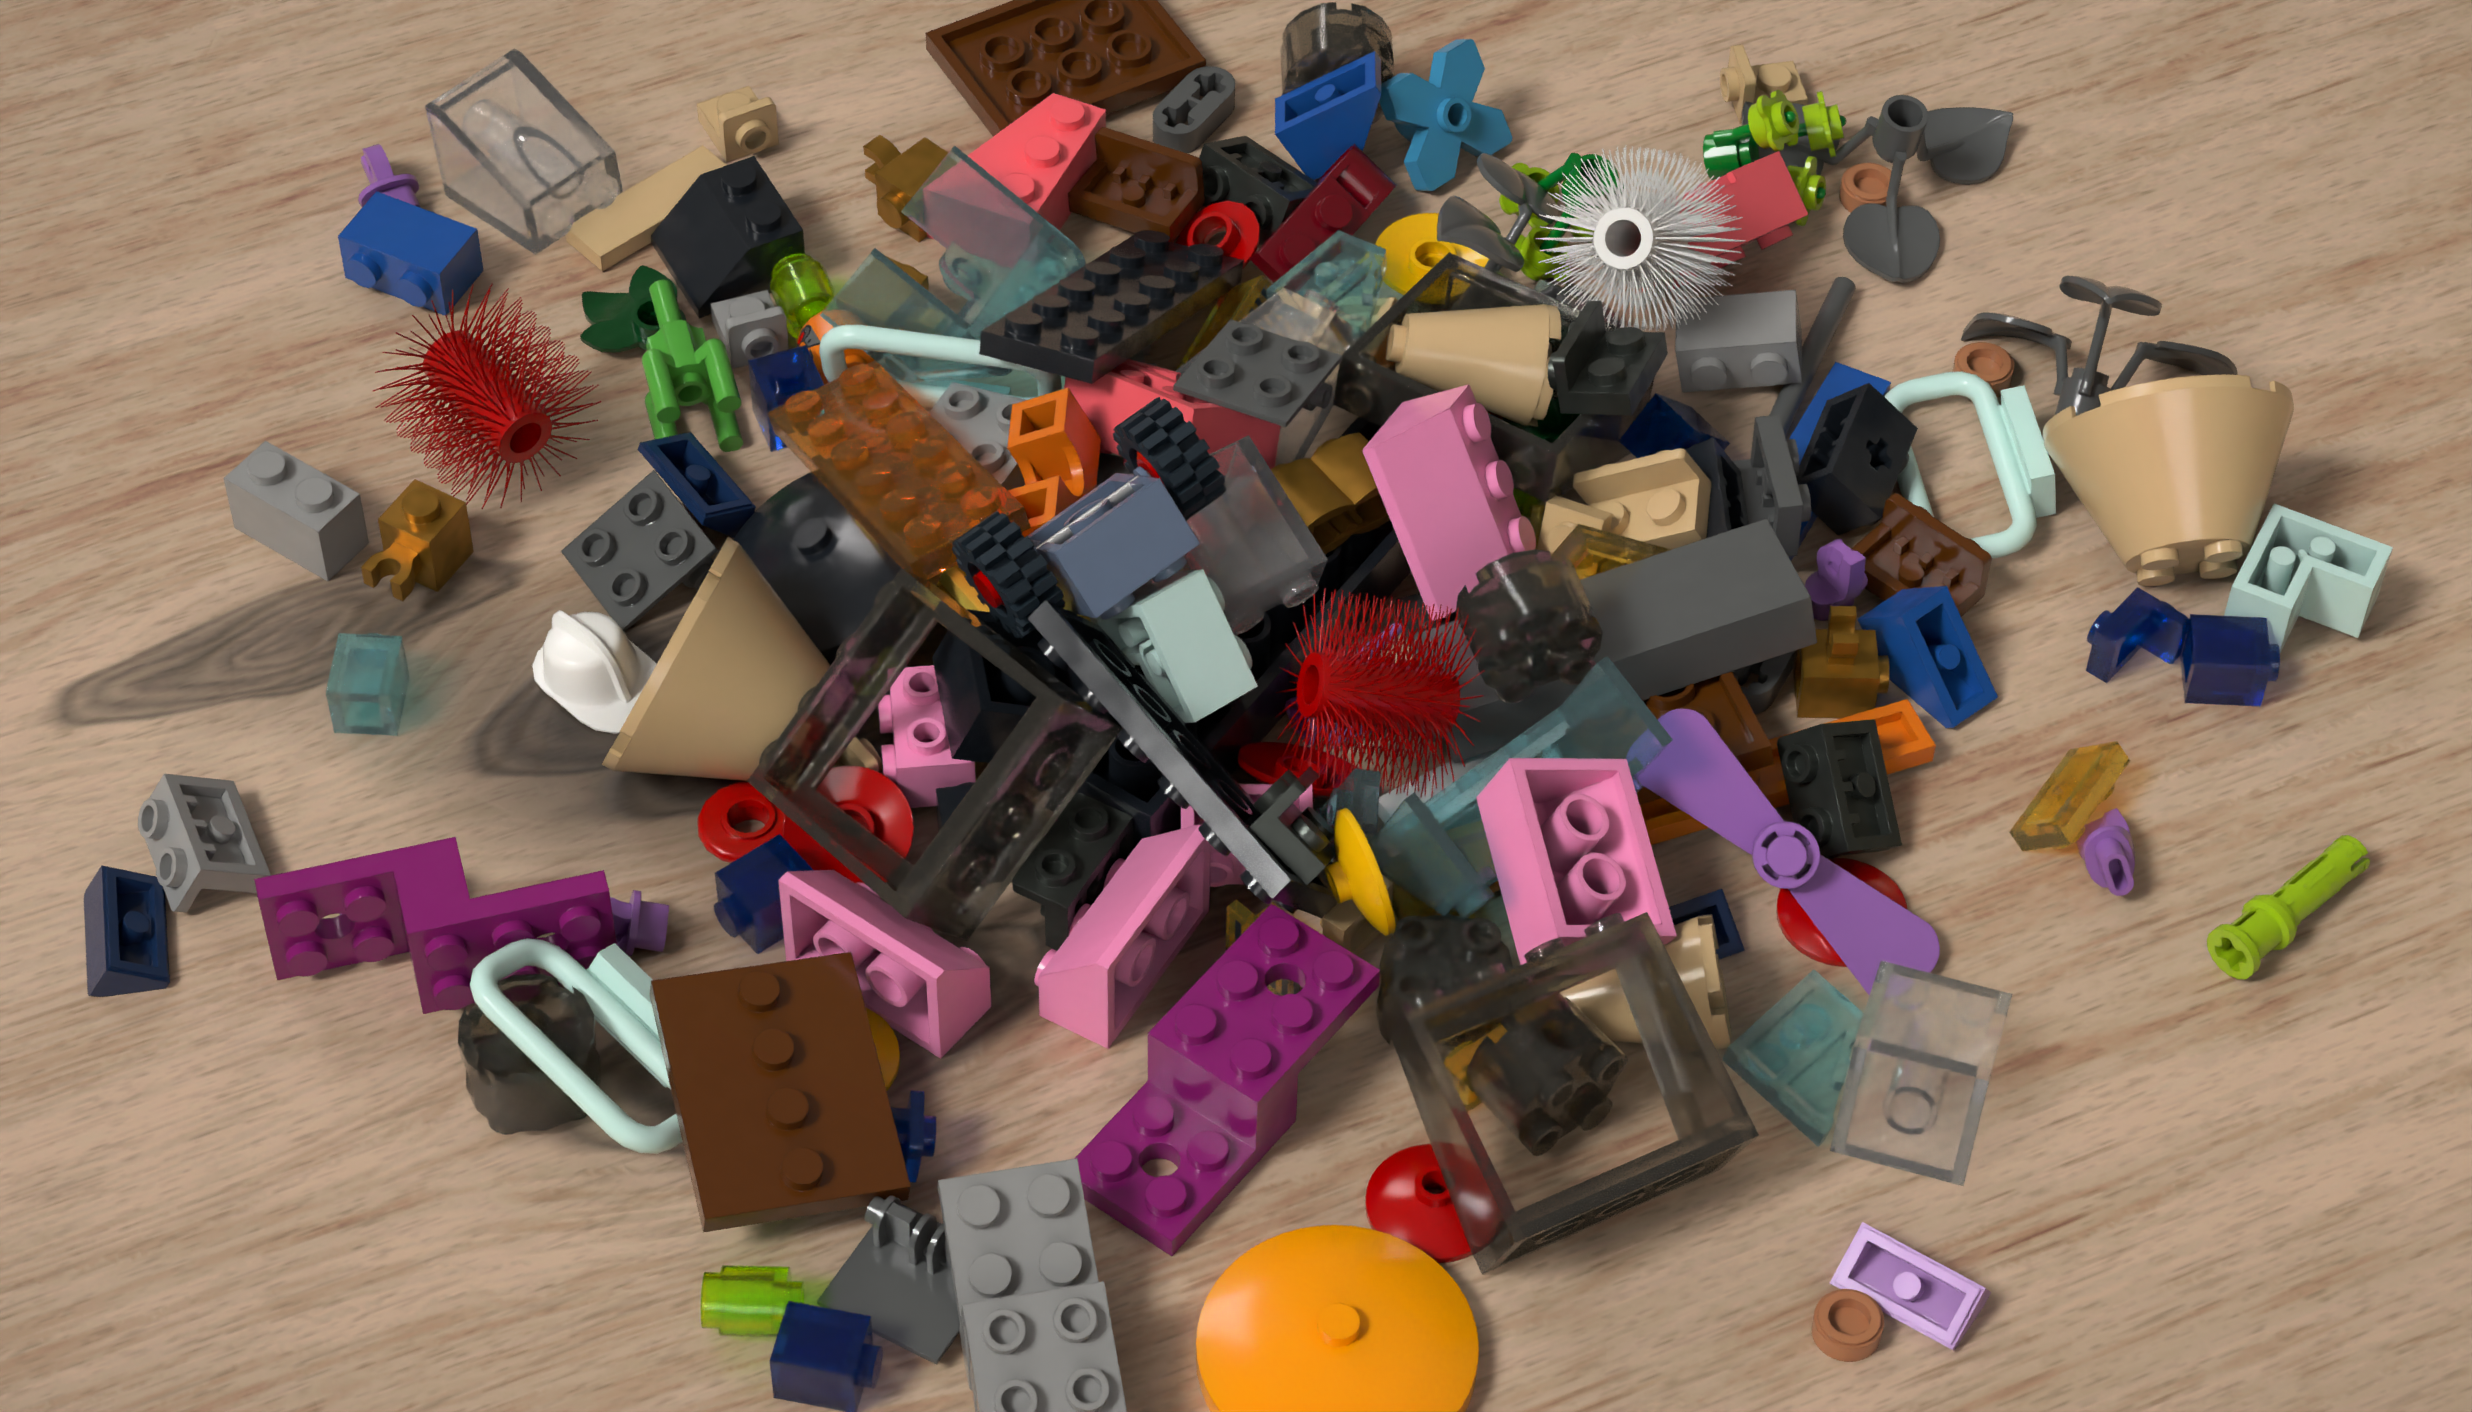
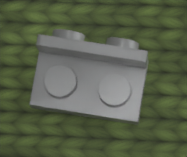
M164 774L150 798L144 801L140 808L138 828L142 837L145 838L156 867L158 882L163 886L171 910L173 912L186 913L201 889L257 893L254 879L271 876L234 781Z

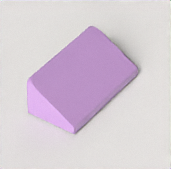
M1864 1222L1860 1225L1830 1281L1831 1285L1839 1289H1853L1867 1294L1878 1303L1883 1313L1953 1351L1991 1294L1985 1287Z

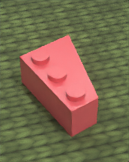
M1052 93L925 186L927 237L1033 272L1072 213L1069 209L1068 193L1097 160L1095 135L1102 127H1106V109Z
M1780 151L1720 177L1708 191L1717 184L1719 185L1698 201H1702L1721 188L1704 203L1718 195L1720 196L1710 202L1713 203L1724 197L1716 202L1719 204L1727 198L1733 197L1723 202L1722 204L1724 205L1704 215L1730 205L1712 213V215L1733 207L1714 217L1725 215L1719 217L1723 218L1731 215V217L1743 218L1717 225V227L1724 226L1723 228L1736 227V229H1742L1694 237H1715L1745 240V242H1688V244L1742 253L1696 248L1688 249L1736 262L1746 257L1742 249L1744 245L1757 240L1761 250L1793 236L1789 225L1809 214ZM1713 180V181H1711V182H1708L1707 185H1706L1702 190H1704L1707 186H1709V185H1710L1711 183H1713L1715 180ZM1697 190L1694 194H1692V195H1691L1689 198H1687L1686 200L1692 198L1699 190ZM1701 193L1700 195H1698V196H1697L1695 199H1693L1692 201L1698 199L1703 193ZM1704 206V207H1702V208H1700V209H1698V210H1696V211H1694V212H1692V213H1695V212H1697V211H1699V210L1705 208L1706 206ZM1719 262L1710 263L1718 268H1724L1730 265L1727 263L1723 264ZM1673 278L1675 284L1680 288V285H1679V284L1677 283V281Z
M1128 359L1092 384L1065 377L1064 389L1069 387L1101 437L1100 453L1119 455L1116 448L1119 444L1113 438V433L1115 432L1113 429L1151 401L1160 397L1161 400L1166 399L1169 401L1172 408L1177 407L1183 413L1186 423L1190 421L1197 429L1196 435L1200 440L1204 439L1210 449L1207 451L1210 456L1216 458L1220 466L1217 470L1224 475V478L1268 473L1275 467L1281 426L1174 391L1173 385L1181 377L1180 372Z

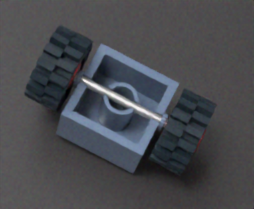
M1160 397L1154 399L1113 429L1115 431L1113 438L1119 444L1116 446L1119 455L1127 460L1124 464L1129 473L1134 475L1115 473L1026 537L1022 535L1021 528L1014 521L1011 523L1007 515L996 511L953 541V554L958 558L956 562L959 568L966 573L965 579L969 586L975 588L983 605L986 603L996 621L1000 620L1003 628L1009 633L1012 632L1014 637L1018 639L1020 637L1023 638L1036 629L1027 618L1045 600L1074 614L1091 618H1098L1100 616L1103 620L1109 619L1128 608L1135 601L1132 592L1150 579L1153 582H1160L1181 570L1187 563L1184 555L1200 544L1188 525L1187 520L1226 492V487L1223 485L1225 479L1224 475L1217 470L1220 466L1216 458L1209 455L1207 450L1210 448L1206 441L1198 438L1195 433L1197 429L1190 421L1186 423L1183 413L1177 407L1172 408L1170 402L1166 399L1161 400Z

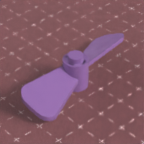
M1691 709L1671 710L1662 715L1639 739L1633 749L1631 760L1632 769L1637 780L1644 787L1751 854L1753 865L1763 880L1770 885L1788 889L1871 997L1882 1002L1901 1001L1910 996L1934 969L1940 954V944L1932 926L1822 856L1815 837L1805 827L1792 821H1784L1702 714Z

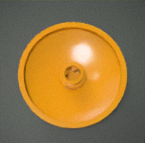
M1321 1225L1300 1228L1267 1239L1237 1258L1215 1282L1203 1305L1197 1327V1376L1201 1392L1210 1412H1466L1474 1392L1478 1369L1479 1341L1475 1319L1465 1295L1450 1274L1433 1258L1412 1244L1387 1233L1357 1226Z

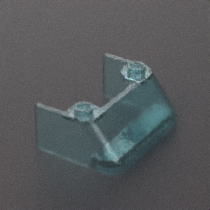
M954 145L901 212L946 248V251L939 260V269L945 285L953 293L968 300L960 312L956 314L874 248L820 316L833 327L846 324L866 325L981 340V331L1033 299L1034 296L1057 284L1061 279L1084 267L1086 262L1082 252L1073 241ZM863 350L881 364L891 377L910 383L1006 376L1014 370Z
M1606 656L1597 662L1560 707L1425 803L1420 800L1415 792L1404 799L1369 845L1382 875L1442 916L1446 917L1457 911L1462 919H1465L1495 896L1489 886L1498 881L1476 797L1509 758L1627 759L1635 790L1638 793L1644 786L1637 777L1649 767L1673 739L1609 657Z

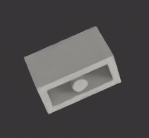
M1796 290L1711 296L1719 305L1710 297L1706 298L1713 305L1704 297L1700 298L1707 305L1697 298L1707 313L1691 298L1701 311L1700 313L1694 306L1700 320L1696 312L1694 313L1688 306L1694 317L1693 320L1689 311L1685 310L1687 307L1683 300L1680 299L1685 308L1683 306L1682 308L1686 314L1684 317L1687 322L1686 325L1681 311L1676 306L1682 318L1680 319L1678 315L1681 325L1679 324L1678 329L1676 322L1675 352L1682 392L1802 383V329Z
M267 441L263 442L224 477L234 528L326 581H329L369 544L360 494Z

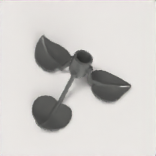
M1896 95L1884 103L1879 119L1872 116L1868 117L1865 127L1838 150L1840 139L1833 141L1835 157H1830L1829 148L1811 151L1808 135L1798 137V143L1794 146L1789 147L1785 143L1784 149L1780 151L1786 167L1789 165L1805 167L1808 156L1816 157V174L1821 175L1824 162L1830 165H1837L1867 138L1873 136L1872 142L1877 154L1883 160L1893 163L1886 196V206L1868 203L1855 208L1846 219L1843 228V240L1849 254L1864 268L1889 281L1907 283L1922 277L1932 266L1939 249L1940 234L1937 223L1928 210L1913 205L1897 207L1898 192L1905 161L1917 153L1918 160H1930L1934 172L1946 181L1966 185L1985 182L1998 171L2002 164L2008 135L2013 122V113L1974 107L1941 108L1927 111L1925 105L1918 99L1908 95ZM1744 103L1742 125L1748 124V110L1755 103ZM1792 103L1797 111L1799 124L1805 123L1802 106L1805 105ZM1758 146L1759 159L1775 153L1772 148L1763 149Z
M1480 154L1477 158L1479 171L1498 192L1518 204L1519 216L1505 238L1501 235L1498 226L1487 215L1464 199L1451 196L1443 204L1438 216L1437 241L1463 245L1489 259L1482 273L1478 275L1449 311L1539 305L1548 300H1555L1568 314L1577 319L1581 313L1580 310L1588 301L1586 298L1591 293L1586 295L1577 308L1576 306L1581 301L1579 298L1586 290L1570 302L1581 290L1579 289L1561 304L1575 288L1566 295L1564 294L1576 284H1571L1560 294L1558 293L1571 282H1567L1563 288L1559 285H1551L1523 302L1516 304L1514 297L1519 292L1518 288L1508 277L1499 271L1502 266L1515 272L1520 271L1523 267V256L1514 245L1527 225L1532 213L1545 222L1553 224L1555 220L1540 216L1539 214L1558 217L1559 210L1546 204L1556 205L1550 194L1532 178L1513 169L1507 163L1490 154ZM1609 306L1607 307L1604 316L1606 331H1613L1615 330L1613 325V317L1615 315L1614 311L1612 312L1610 323L1607 328L1608 318L1606 319V317L1608 316L1611 310ZM1618 316V320H1617V327H1616V329H1619L1620 326H1621V324H1619L1620 321H1621V319L1619 318V316Z
M2064 276L2059 285L2060 290L2068 297L2100 304L2101 307L2086 367L2074 368L2071 378L2068 377L2067 349H2070L2072 341L2065 336L2053 333L2052 329L2044 325L2007 314L1983 312L1973 317L1964 328L1961 341L1969 338L1982 336H2006L2030 340L2052 348L2056 353L2057 382L2053 394L2060 396L2055 415L2069 406L2075 407L2076 416L2101 407L2099 394L2126 387L2144 359L2182 367L2201 375H2238L2235 364L2228 357L2216 351L2168 341H2158L2157 344L2139 342L2137 343L2135 353L2110 389L2107 387L2109 376L2096 370L2112 308L2139 315L2157 316L2161 312L2162 304L2142 292L2121 286L2107 287L2100 281L2080 276Z

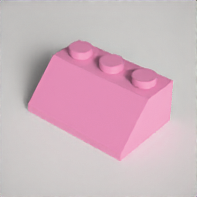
M1470 384L1402 402L1362 450L1425 607L1427 605L1428 614L1430 607V618L1433 604H1435L1432 621L1436 612L1437 619L1439 617L1440 604H1442L1441 619L1443 611V618L1446 616L1447 606L1449 615L1450 609H1452L1451 613L1457 611L1458 607L1461 609L1518 579L1536 554L1534 529L1530 521L1526 517L1521 516L1513 495L1514 484L1511 471L1506 462L1498 458L1490 437L1491 423L1489 415L1484 406L1476 402Z
M1509 758L1476 799L1523 975L1585 974L1672 942L1677 935L1627 759Z
M1201 825L1142 838L1126 860L1119 858L1115 861L1106 876L1103 891L1092 905L1085 903L1078 910L1072 921L1067 939L1058 951L1054 949L1049 950L1037 968L1034 982L1039 987V1016L1109 1049L1209 912L1210 844L1198 829Z
M835 870L787 871L778 880L786 961L851 952L865 1007L881 1016L891 1028L941 1059L991 1008L990 967L985 964L981 957L971 949L966 947L958 948L935 934L931 927L918 916L912 914L905 915L887 904L870 886L861 882L855 884Z

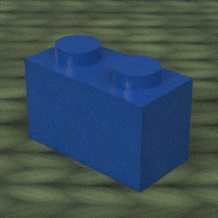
M377 191L338 235L345 278L354 281L362 287L373 288L400 298L412 306L424 307L435 312L431 301L433 300L437 313L447 315L450 312L449 302L452 310V289L454 307L484 271L477 228Z

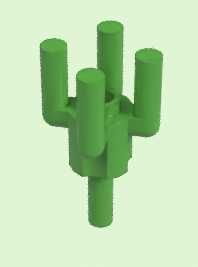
M658 280L650 286L649 292L660 330L654 335L647 337V351L642 357V365L649 387V392L645 396V406L654 439L679 435L675 423L681 415L679 405L692 406L702 402L708 405L720 449L723 452L739 450L743 445V439L735 410L741 406V399L726 346L721 340L716 338L706 340L703 328L694 327L686 320H682L672 283L668 280Z

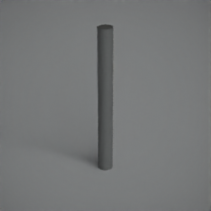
M1838 277L1834 280L1802 346V383L1783 385L1769 416L1780 415L1785 436L1856 290L1854 282L1846 277Z

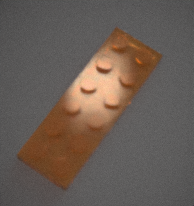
M876 360L868 364L852 366L843 371L839 378L813 391L799 392L791 396L784 405L767 413L774 433L917 585L958 565L956 562L958 558L952 551L953 541L994 512L998 511L1000 514L1004 513L1007 515L1011 523L1014 521L1021 528V532L1031 528L1024 506Z

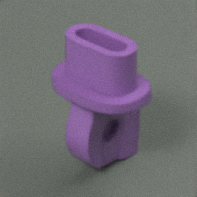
M380 144L362 149L364 155L361 157V164L370 185L359 194L358 201L360 206L363 207L377 191L421 208L415 195L419 190L417 178L411 174L394 176L386 153Z
M1836 539L1819 548L1817 552L1818 571L1810 575L1805 582V587L1811 596L1813 616L1816 620H1828L1830 606H1853L1854 599L1867 586L1868 579L1864 573L1866 558L1860 552L1851 550L1842 542V539Z
M2115 808L2104 813L2102 818L2088 824H2082L2075 833V841L2079 854L2085 861L2086 868L2093 881L2101 887H2108L2112 894L2123 896L2128 894L2134 886L2135 851L2129 827L2122 814Z
M633 890L629 903L610 897L617 946L628 956H632L634 948L663 952L667 934L669 905L641 901V891Z

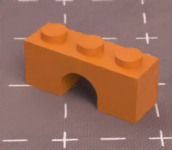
M1069 387L1012 404L1007 448L1022 472L1025 485L1002 492L1000 514L1004 513L1007 515L1011 523L1014 521L1021 528L1024 537L1034 532L1097 486L1101 437Z

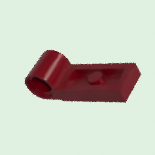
M1353 144L1334 162L1319 179V183L1250 258L1291 300L1308 286L1397 185L1356 144Z

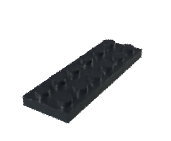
M1152 230L1138 231L1127 240L1112 247L1092 262L1085 264L1084 267L1061 279L1057 284L1034 296L1033 299L981 331L979 354L1092 384L1241 283L1244 260L1225 256L1223 249L1214 245L1194 244L1186 246L1170 242V237L1162 232Z
M1045 600L1027 618L1043 636L1037 643L1041 651L1060 669L1066 671L1070 667L1082 680L1083 683L1077 688L1081 697L1102 716L1110 713L1122 726L1123 729L1117 734L1121 743L1140 761L1146 763L1150 759L1163 773V776L1157 781L1161 789L1183 809L1191 806L1204 820V823L1198 829L1209 844L1224 856L1232 853L1245 867L1246 870L1240 875V878L1255 896L1266 904L1276 900L1284 909L1292 914L1299 909L1319 918H1323L1338 903L1330 887L1319 875L1306 885L1249 828L1262 815L1253 806L1255 802L1099 625L1048 600Z

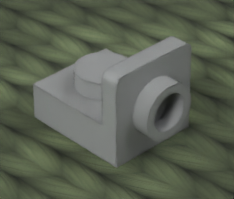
M768 290L711 303L712 321L719 339L726 346L732 369L789 355L786 315L782 307L774 306Z

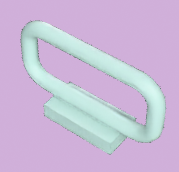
M846 324L833 327L824 334L819 347L822 370L829 384L850 397L884 403L880 422L882 435L909 439L952 382L1025 400L1038 396L1011 395V387L899 372H892L890 379L864 376L851 371L847 367L844 353L846 349H861L1024 371L1036 378L1038 396L1062 389L1060 375L979 354L980 340Z
M1962 371L1930 375L1896 385L1884 397L1901 413L1909 405L1937 398L1960 395L1971 399L2012 517V524L2007 530L1971 539L1987 551L1992 559L2004 557L2022 549L2033 537L2037 527V518L2056 514L2055 472L2048 452L2045 449L2044 440L2025 385L2001 390V405H1999L1997 396L1988 382L1975 374ZM1910 446L1908 451L1909 461L1897 478L1902 497L1917 506L1923 507L1934 517L1912 446Z
M527 938L512 942L486 956L473 969L470 988L475 1003L484 1015L612 1139L625 1148L638 1153L658 1154L670 1150L683 1142L676 1114L656 1126H646L633 1120L526 1017L498 987V981L525 966H537L546 970L665 1088L668 1087L671 1090L649 995L650 984L653 979L615 943L598 952L589 968L585 969L559 946L544 940Z

